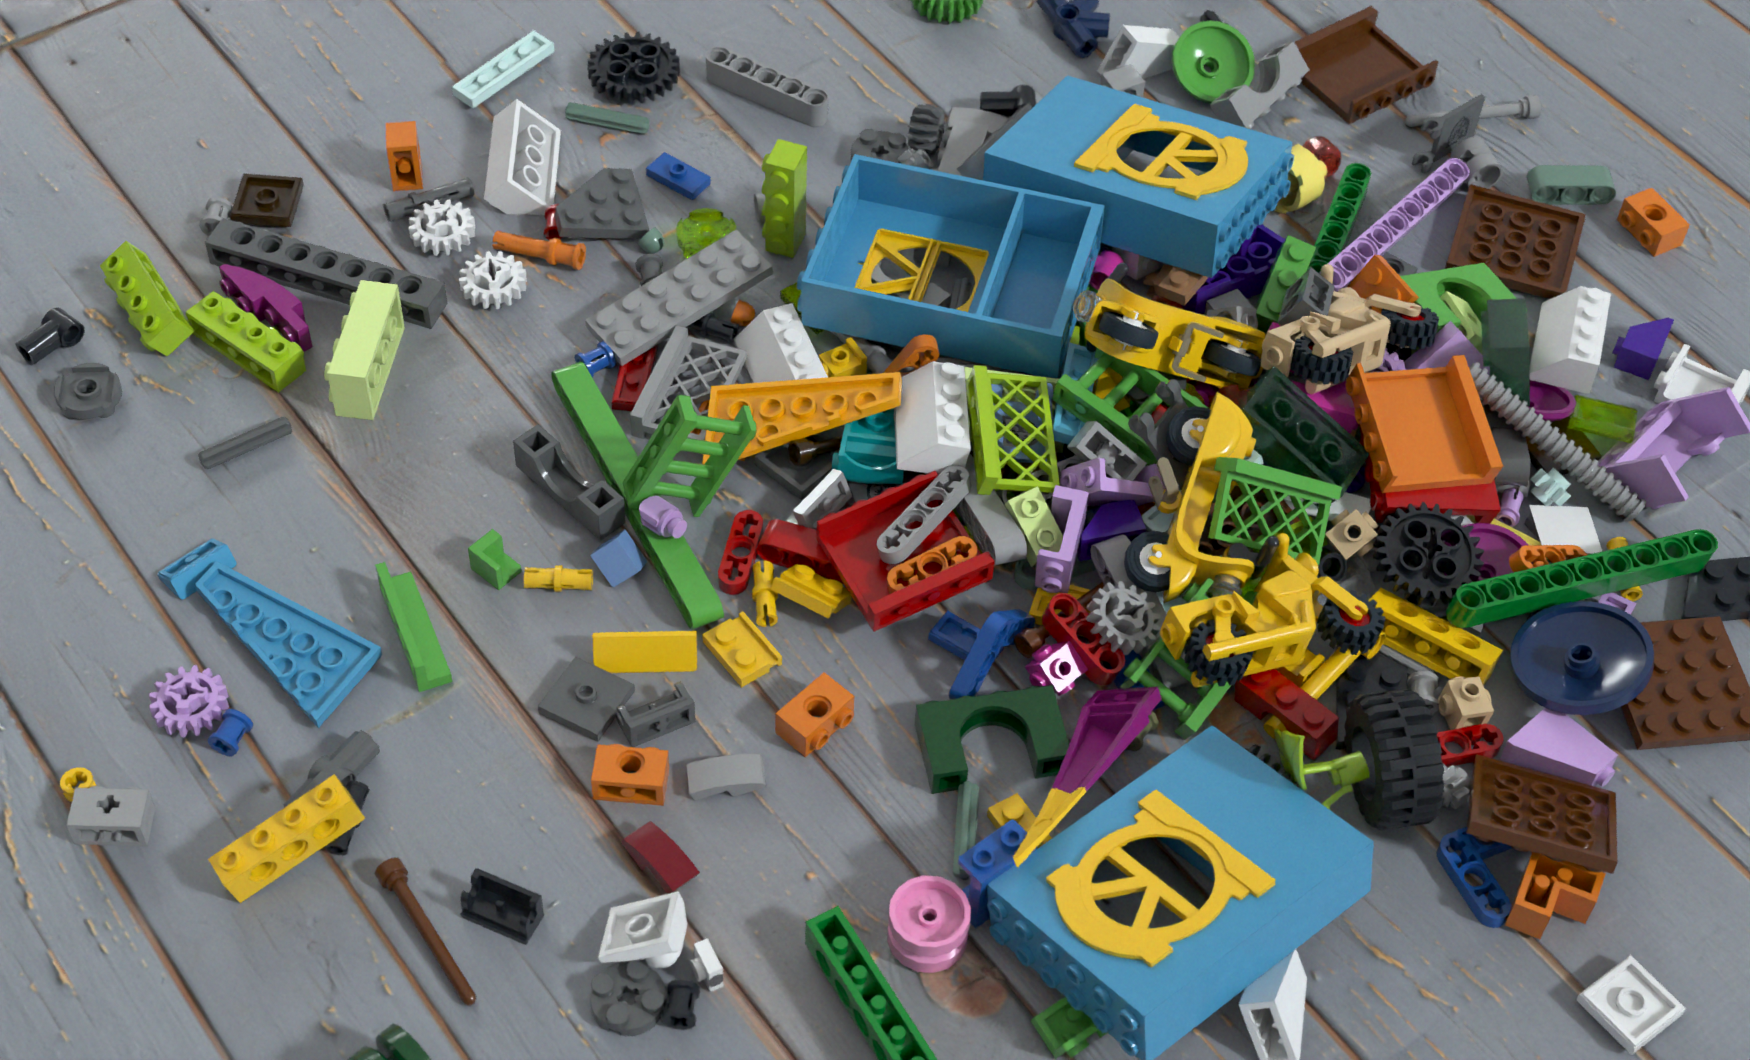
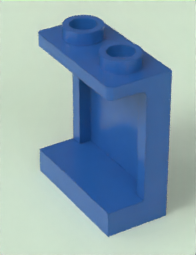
M1015 820L1008 821L958 858V864L971 878L970 884L962 889V891L966 894L971 906L970 923L975 929L990 919L987 906V884L1015 865L1013 856L1027 835V832Z

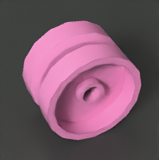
M924 875L909 879L897 888L890 900L887 942L893 956L902 965L917 972L935 973L949 969L961 959L967 948L971 906L966 894L954 882L939 876Z

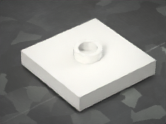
M1631 955L1582 991L1576 999L1631 1055L1681 1017L1686 1010Z

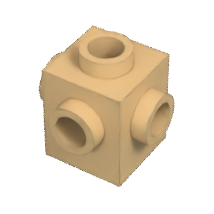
M1346 509L1331 521L1334 527L1325 533L1326 540L1347 561L1356 553L1361 558L1374 548L1373 540L1378 536L1375 532L1378 525L1366 511L1360 514L1355 509L1352 513H1349ZM1356 529L1359 532V537L1351 538L1347 531Z
M1460 676L1447 681L1437 699L1439 712L1445 717L1450 730L1487 724L1494 713L1490 693L1484 688L1479 676L1471 678Z

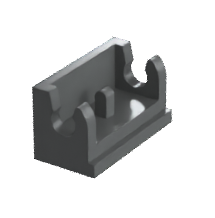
M681 681L674 684L676 690L673 691V694L627 711L623 704L616 707L618 711L616 713V720L631 747H636L696 722L695 702Z

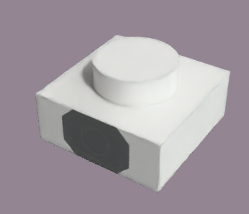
M708 938L695 943L694 959L690 961L697 981L704 980L709 992L724 987L723 968Z

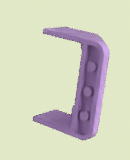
M1730 387L1667 400L1647 411L1598 461L1597 465L1599 467L1605 466L1606 472H1612L1615 480H1622L1621 485H1628L1630 487L1629 491L1631 493L1636 492L1639 500L1642 498L1646 500L1645 508L1657 509L1665 504L1686 501L1689 496L1675 473L1691 456L1698 454L1708 456L1720 448L1719 444L1725 438L1750 433V422Z

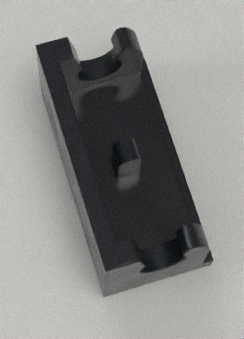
M475 868L471 874L472 887L470 892L462 891L461 918L527 945L544 917L541 895Z

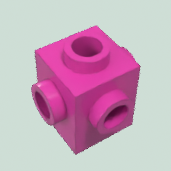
M1070 641L1054 643L1052 646L1047 644L1039 648L1032 654L1034 659L1024 666L1030 675L1029 680L1032 686L1043 687L1053 685L1054 692L1058 696L1070 691L1075 686L1073 681L1088 670Z

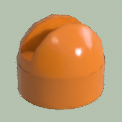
M738 300L730 322L737 323L739 326H748L754 320L755 309L749 303Z

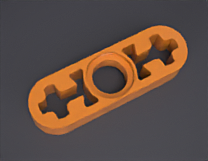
M927 334L914 337L883 373L900 372L901 369L906 367L914 368L910 372H900L901 377L932 361L936 362L939 358L936 338Z
M958 536L895 566L889 571L887 576L889 593L891 594L905 588L902 584H897L898 578L908 581V586L919 582L918 578L923 580L934 575L928 574L923 570V566L928 562L939 563L942 567L941 571H944L977 556L976 543L969 537ZM960 549L963 553L968 551V557L963 558L961 554L956 555V550ZM951 560V566H948L947 561Z
M1525 545L1509 557V565L1513 572L1548 565L1549 563L1546 558L1551 563L1586 556L1587 554L1576 545Z

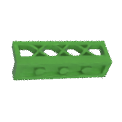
M385 562L376 564L380 591L418 691L422 692L453 682L451 672L412 572L391 577Z

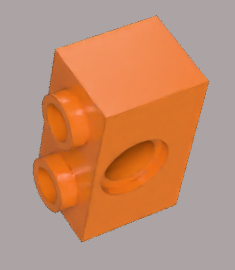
M416 121L385 123L386 150L393 191L423 189L422 161Z
M1652 187L1624 198L1617 217L1621 225L1654 257L1682 246L1690 226Z
M823 672L775 713V733L800 754L807 757L813 750L821 749L835 731L839 728L843 729L850 724L854 717V695Z
M597 744L591 777L593 800L664 806L669 775L668 750H660L655 747H624L620 744Z

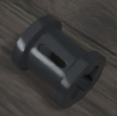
M672 980L667 986L669 1001L667 1010L662 1014V1022L673 1029H691L696 1024V1016L693 1012L695 1000L700 996V986L689 980Z

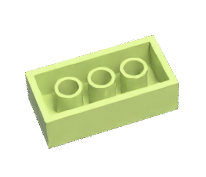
M360 280L357 292L351 294L349 314L343 316L341 336L334 341L333 358L331 362L326 363L324 378L326 381H329L330 385L329 401L333 402L336 416L374 420L405 329L397 284Z

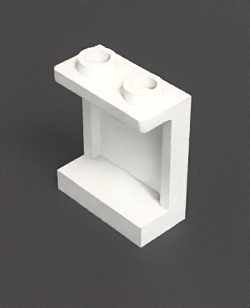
M1684 344L1679 354L1673 351L1665 366L1668 372L1661 371L1654 384V388L1658 389L1654 402L1658 404L1667 400L1730 387L1739 405H1741L1750 387V371L1743 369L1738 380L1730 378L1688 359L1687 353L1690 346Z

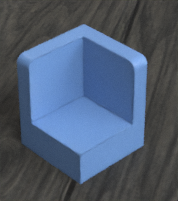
M625 529L599 545L590 555L612 587L619 585L638 573L647 563L646 558Z

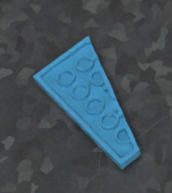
M217 561L195 583L197 593L317 728L324 723L382 656L380 646Z

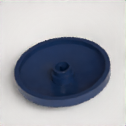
M1568 602L1546 608L1532 616L1520 627L1511 646L1512 673L1520 689L1537 704L1565 714H1599L1617 709L1629 703L1647 686L1654 668L1653 643L1645 627L1629 613L1617 607L1599 602Z

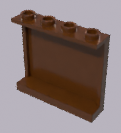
M1372 6L1294 42L1309 68V71L1301 78V83L1347 124L1364 119L1368 115L1387 108L1390 104L1402 98L1409 97L1412 93L1422 88L1429 87L1436 78L1435 74L1439 62L1434 60L1423 66L1376 26L1378 11Z

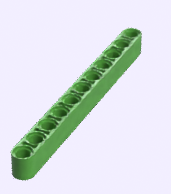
M581 361L552 371L551 378L557 395L608 485L624 498L625 515L689 628L693 630L724 618V610L720 598L683 535L679 538L659 536L642 525L639 509L629 508L622 482L638 456L584 363Z

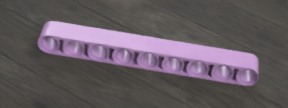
M1448 159L1332 259L1328 264L1334 268L1332 283L1335 286L1334 291L1337 292L1339 289L1347 287L1375 254L1383 256L1448 199L1468 178V166L1460 159Z

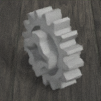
M1119 581L1115 587L1111 583H1107L1103 589L1100 588L1092 596V601L1087 605V609L1091 613L1086 617V620L1095 624L1091 630L1092 634H1101L1100 644H1105L1108 641L1111 643V651L1113 652L1122 647L1124 655H1128L1132 650L1138 654L1145 647L1148 648L1156 639L1155 635L1160 631V627L1156 623L1161 617L1159 614L1152 613L1153 608L1156 606L1155 602L1147 603L1145 601L1147 593L1137 594L1136 585L1132 584L1129 589H1125L1122 581Z

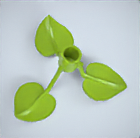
M1274 730L1281 763L1285 772L1291 774L1290 780L1292 783L1297 781L1300 788L1306 790L1304 775L1327 771L1332 785L1341 786L1338 791L1322 803L1329 810L1330 806L1341 796L1353 791L1351 784L1370 778L1369 769L1361 751L1333 759L1332 761L1303 764V742L1305 736L1295 735L1287 730Z

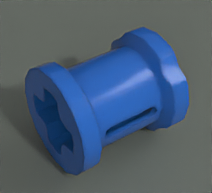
M604 341L599 342L597 348L585 354L578 353L574 357L575 363L581 361L584 363L592 378L594 373L606 367L613 368L616 366L615 355L610 346Z
M227 709L222 716V724L217 732L209 736L207 741L211 748L220 754L232 757L239 750L238 743L243 735L251 731L253 722L244 713L234 709Z

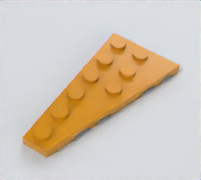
M900 372L711 386L708 417L733 421L743 405L750 407L757 431L755 437L750 440L738 458L739 460L787 444L792 440L805 438L901 406L902 378ZM706 430L705 441L719 443L725 433ZM703 454L702 464L706 463L710 455Z

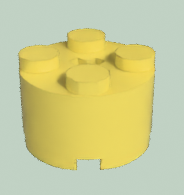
M1299 144L1292 146L1291 154L1294 155V162L1288 172L1287 179L1291 181L1287 196L1285 198L1282 197L1277 203L1274 211L1278 213L1296 211L1318 199L1324 190V176L1327 174L1326 165L1321 160H1317L1309 150Z

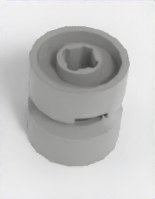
M1470 137L1461 141L1451 153V158L1460 159L1468 166L1469 176L1465 180L1468 187L1472 184L1490 189L1497 184L1503 175L1502 166L1481 137Z

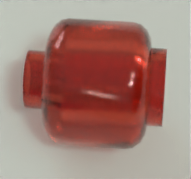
M1315 136L1308 139L1302 145L1317 160H1321L1326 165L1327 174L1324 176L1325 179L1337 172L1341 165L1342 155L1338 147L1329 139L1323 136Z

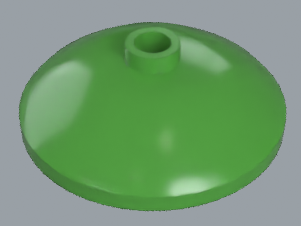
M1203 21L1186 29L1178 38L1173 49L1172 66L1177 81L1188 94L1202 102L1212 103L1228 89L1244 84L1250 85L1255 72V58L1249 42L1237 29L1219 21ZM1204 66H1209L1211 72L1205 71Z

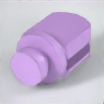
M659 496L648 497L640 504L641 523L648 529L664 537L673 536L674 538H679L685 533L687 522L683 520L682 513L677 507Z

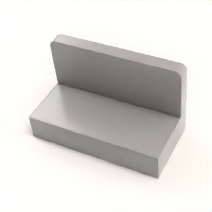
M832 469L785 521L817 530V521L829 513H837L852 497L844 473Z

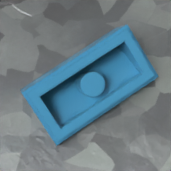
M211 538L159 571L157 575L178 598L183 600L197 591L195 583L216 561L231 569L237 564L228 545Z

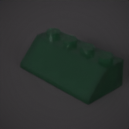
M1525 298L1487 300V311H1481L1483 367H1489L1490 376H1496L1495 381H1502L1505 389L1509 387L1512 390V395H1519L1518 400L1521 402L1525 400L1528 403L1526 406H1530L1529 337Z
M1275 366L1271 367L1237 403V406L1246 415L1253 428L1251 437L1256 439L1254 450L1262 456L1265 462L1272 468L1341 486L1340 498L1344 495L1370 455L1359 441ZM1313 503L1317 508L1319 507V504Z

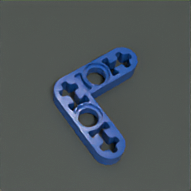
M1021 609L993 612L983 624L949 691V698L953 700L962 696H976L1002 646L1015 645L1014 636L1025 628L1034 627L1035 618Z
M1466 826L1442 837L1437 848V859L1477 920L1486 927H1501L1508 918L1511 902L1483 860L1512 849V847L1496 841L1492 845H1483L1476 840L1474 835L1467 834ZM1451 847L1453 851L1460 850V856L1456 852L1449 853L1447 851L1448 848ZM1470 873L1478 875L1482 879L1483 885L1471 886L1465 881L1464 875ZM1489 904L1492 909L1498 907L1500 909L1499 913L1497 914L1495 910L1488 911L1486 909L1487 905Z

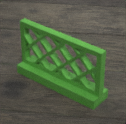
M1217 457L1214 470L1221 472L1208 538L1230 544L1242 543L1247 548L1260 551L1263 543L1269 536H1273L1280 529H1283L1290 539L1288 555L1295 559L1299 553L1303 552L1299 542L1308 535L1311 541L1309 554L1319 565L1332 499L1340 500L1342 487L1240 458ZM1231 481L1237 482L1242 492V495L1235 501H1232L1229 495ZM1263 489L1269 501L1259 509L1253 495ZM1289 496L1294 509L1285 515L1279 502ZM1244 502H1247L1252 515L1245 521H1242L1237 508ZM1312 503L1319 504L1317 517L1311 522L1305 509ZM1273 509L1278 522L1269 528L1263 515ZM1230 514L1236 528L1229 534H1223L1221 532L1224 518ZM1296 516H1299L1304 528L1295 535L1289 522ZM1257 522L1262 535L1255 541H1252L1247 528Z

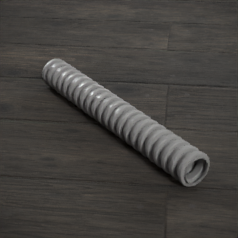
M1479 362L1473 363L1469 367L1478 395L1483 399L1482 403L1484 405L1489 404L1492 412L1498 411V417L1502 418L1504 416L1506 418L1505 422L1508 425L1512 423L1515 431H1522L1521 436L1524 438L1528 436L1531 444L1536 443L1538 445V450H1545V455L1547 457L1552 456V461L1555 464L1559 462L1561 469H1568V474L1571 477L1575 475L1578 483L1583 482L1585 489L1591 488L1593 490L1592 494L1594 496L1599 495L1602 503H1609L1608 508H1615V513L1618 516L1623 515L1625 522H1631L1645 507L1646 500L1643 498L1639 500L1637 498L1638 494L1636 492L1631 493L1628 485L1622 486V480H1615L1613 478L1614 474L1612 472L1607 473L1605 466L1599 467L1596 459L1591 460V455L1588 452L1585 454L1582 452V447L1578 446L1576 448L1574 446L1575 442L1572 439L1568 441L1565 433H1558L1559 428L1556 426L1552 428L1549 420L1544 421L1542 419V414H1535V409L1533 407L1529 409L1526 406L1528 403L1525 400L1522 402L1518 400L1520 396L1517 394L1512 395V390L1509 387L1505 389L1502 381H1495L1496 376H1489L1486 368L1482 370L1479 367Z

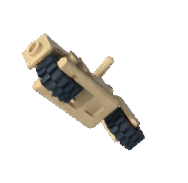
M1325 264L1321 268V276L1330 283H1333L1334 268L1330 264ZM1349 287L1341 288L1337 292H1333L1328 316L1310 312L1309 316H1303L1299 320L1267 331L1262 343L1263 352L1260 367L1285 379L1288 378L1291 369L1296 376L1302 375L1301 378L1306 380L1305 389L1307 393L1312 395L1346 381L1356 363L1362 364L1364 373L1380 367L1387 343L1410 349H1416V346L1420 349H1424L1425 346H1432L1439 317H1437L1435 312H1431L1429 308L1422 309V305L1376 294L1363 299L1360 298L1354 289ZM1371 306L1382 308L1381 314L1371 310Z

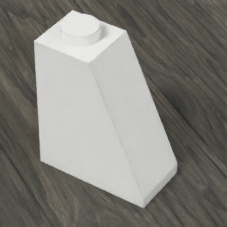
M1122 25L1098 72L1101 75L1104 72L1132 64L1140 76L1145 79L1173 69L1172 54L1179 36L1172 29Z
M1296 949L1246 987L1239 1002L1240 1010L1259 1060H1300L1307 977Z

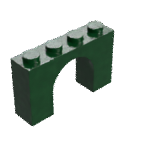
M1053 685L1043 687L1031 686L1026 689L1008 692L996 691L992 694L974 697L962 696L958 699L946 701L932 700L916 705L915 729L931 794L956 791L960 784H964L967 781L968 766L961 741L970 731L976 728L1000 726L1017 734L1026 746L1035 779L1057 776L1070 745Z

